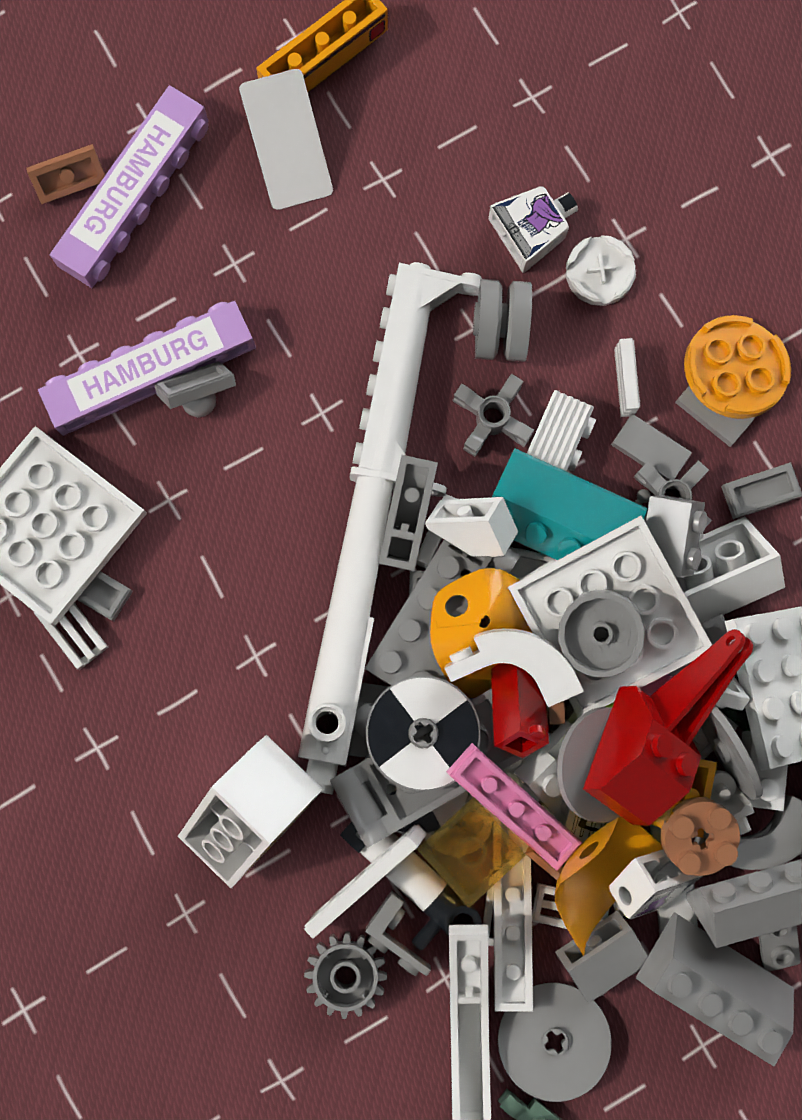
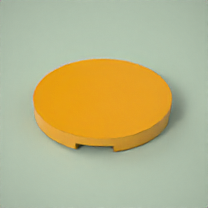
M730 315L719 317L706 323L692 338L685 353L684 370L690 389L703 405L725 417L747 419L767 412L781 399L787 385L790 383L791 363L783 342L776 334L773 336L768 330L753 322V319L749 317Z

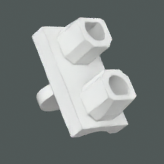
M717 770L710 799L722 804L735 817L739 825L740 835L747 833L751 828L746 816L755 813L752 804L737 787L729 773Z

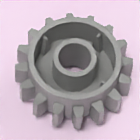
M349 931L345 932L343 941H338L335 934H331L328 947L322 942L317 944L316 948L320 953L319 956L309 955L307 961L315 967L305 970L304 977L313 979V982L307 986L306 991L307 993L316 992L317 998L314 1005L318 1007L324 1003L328 1006L327 1015L329 1016L335 1010L341 1011L342 1019H346L348 1011L353 1010L358 1017L362 1016V1006L366 1004L373 1009L375 1007V1000L372 996L374 994L383 995L384 988L377 983L378 981L387 980V972L378 970L385 963L384 957L374 958L373 954L377 948L373 945L366 948L364 946L365 936L362 934L356 942L351 941ZM342 966H348L355 971L357 977L352 983L344 984L336 978V970Z

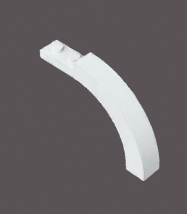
M449 925L452 1120H491L488 925Z

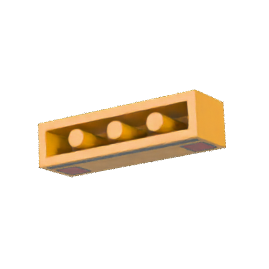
M380 0L342 1L256 67L258 79L292 69H299L303 73L307 92H309L388 31V9Z

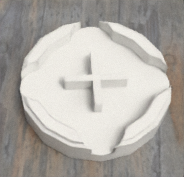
M604 235L594 238L589 237L583 239L573 248L566 263V279L571 291L580 300L591 305L606 306L618 302L629 292L636 278L635 259L632 251L622 241L614 237Z

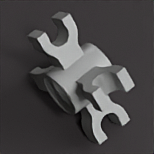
M511 373L499 394L486 397L485 399L464 384L460 385L454 394L453 402L477 415V426L465 442L463 450L475 457L489 435H497L501 432L508 435L522 447H525L534 429L511 417L509 406L522 387L523 381ZM488 409H497L502 414L503 419L497 423H492L485 419L483 413Z
M698 460L680 480L666 481L647 462L636 473L634 478L649 489L654 496L664 495L665 491H674L678 494L679 498L692 500L691 489L709 469ZM708 516L706 527L712 521Z

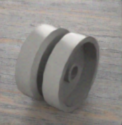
M480 279L478 302H475L473 321L475 359L493 360L498 353L499 339L504 338L503 353L506 360L526 361L532 314L531 282L513 281L508 288L506 303H502V285L500 281Z
M596 589L581 594L568 605L559 623L558 642L563 656L574 669L590 677L608 678L623 673L636 662L644 646L645 629L639 610L627 597L613 590ZM597 627H605L609 633L608 638H602L601 641L597 640L594 637L595 629Z

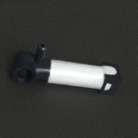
M352 821L340 834L350 846L371 863L399 839L395 833H392L366 848ZM414 851L385 875L430 918L426 925L412 939V944L417 949L424 950L441 929L449 936V925H452L453 919L458 914H468L473 918L472 925H482L481 917L476 908L467 902Z

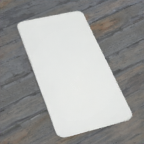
M292 69L242 83L239 90L272 207L277 210L331 195L333 187L302 71Z

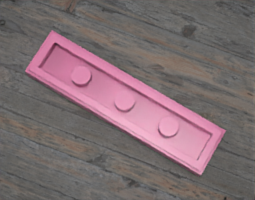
M473 743L446 771L555 870L558 871L583 843Z

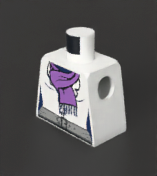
M537 187L491 205L488 219L520 270L524 273L566 238L569 226L565 218L577 212L578 206L569 192L553 200L544 187Z
M664 850L634 858L609 886L610 892L616 900L613 904L614 910L618 911L624 919H633L659 910L702 876L682 873L666 856ZM659 874L666 876L659 883H655Z

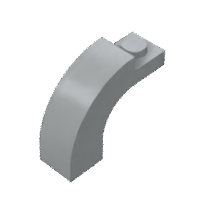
M785 795L784 811L776 810L769 824L761 831L749 836H740V843L737 848L738 857L730 866L746 870H763L785 864L801 854L802 800ZM704 831L703 838L696 837L694 842L698 844L704 843L709 833Z

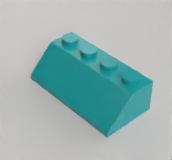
M514 448L492 497L504 498L518 530L514 541L556 560L567 556L639 516H642L644 519L648 509Z

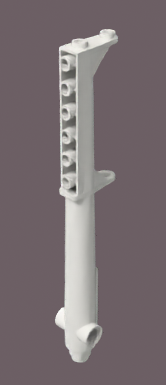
M414 262L410 265L399 263L397 275L390 274L386 295L392 296L390 308L383 307L379 328L386 329L384 341H376L373 361L379 362L377 375L370 374L366 395L373 397L370 409L363 408L359 429L366 430L364 442H356L353 463L359 464V467H351L350 480L356 482L298 754L300 758L309 759L306 773L323 789L322 793L333 794L334 788L330 780L336 777L338 765L346 767L374 618L370 617V611L379 567L378 562L401 455H406L430 311L457 293L478 296L480 279L482 277L475 273H463L459 276L432 270L424 263ZM433 483L431 496H445L447 487ZM324 715L333 716L338 722L337 729L330 734L321 733L316 727L320 717Z

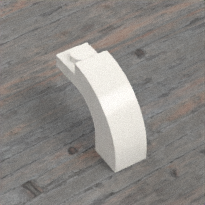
M502 628L474 635V640L479 650L472 652L471 647H467L449 656L452 662L445 666L446 673L450 681L453 682L492 664L508 663L516 665L527 671L534 678L548 707L584 692L574 669L560 650L544 638L524 630Z

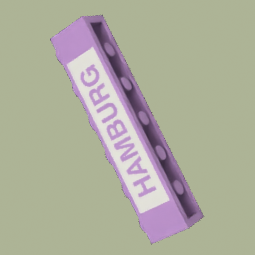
M170 85L167 87L49 254L60 269L90 288H93L97 281L100 282L107 276L112 259L117 252L121 253L125 250L133 229L137 224L141 225L146 220L150 212V205L154 199L165 193L169 186V178L175 169L183 167L188 159L189 149L196 140L200 141L206 134L209 121L204 106Z
M236 302L217 303L209 308L208 313L197 318L194 316L186 317L180 320L173 329L164 333L163 331L153 332L143 339L144 342L133 347L122 346L111 353V357L100 362L97 360L89 361L82 364L77 372L69 376L59 375L49 379L45 383L46 386L38 389V392L54 428L64 436L156 394L154 384L218 361L225 363L255 349L256 346Z

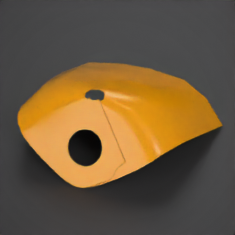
M479 569L455 580L436 594L432 605L430 637L435 658L447 681L458 687L469 699L492 689L491 669L497 664L486 666L451 682L445 670L446 664L452 662L449 656L467 647H471L472 652L479 650L474 640V635L484 631L508 628L532 633L508 588L520 580L501 569ZM455 595H462L468 601L467 610L460 616H450L445 609L447 601ZM487 615L490 623L487 627L482 628L479 624L484 616Z
M617 817L588 837L569 857L557 880L555 903L558 912L583 957L586 943L593 929L616 901L610 892V884L634 858L663 850L662 844L643 827L632 825L622 817Z

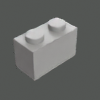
M665 495L650 496L646 525L675 577L694 575V571L698 569L701 562V549L698 548L700 534L704 532L707 524V513L704 511L705 502Z
M618 911L600 921L593 929L586 943L584 957L574 940L555 951L588 1004L599 996L606 994L608 990L629 976L637 973L648 957L634 931Z

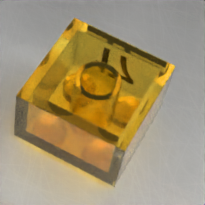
M473 796L417 848L469 908L526 856Z

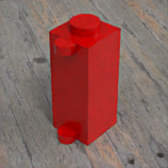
M498 663L492 667L494 746L524 758L549 744L546 702L536 681L524 669L508 663Z

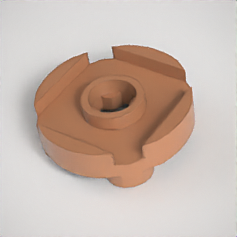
M707 797L686 799L672 809L674 813L669 817L668 822L664 821L661 828L662 848L666 856L682 873L695 876L710 875L720 871L725 866L732 865L737 860V848L740 843L739 825L735 817L722 804L716 803ZM700 828L709 833L708 838L702 844L692 842V838L697 836V830Z

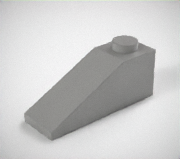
M401 455L379 564L415 571L438 462Z

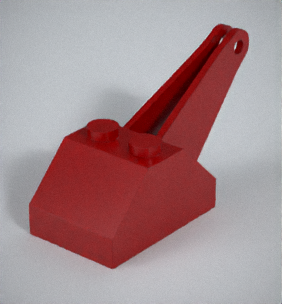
M730 630L652 695H647L637 686L619 687L583 790L630 824L650 826L691 791L702 757L693 739L737 671L751 655L753 642L739 630Z

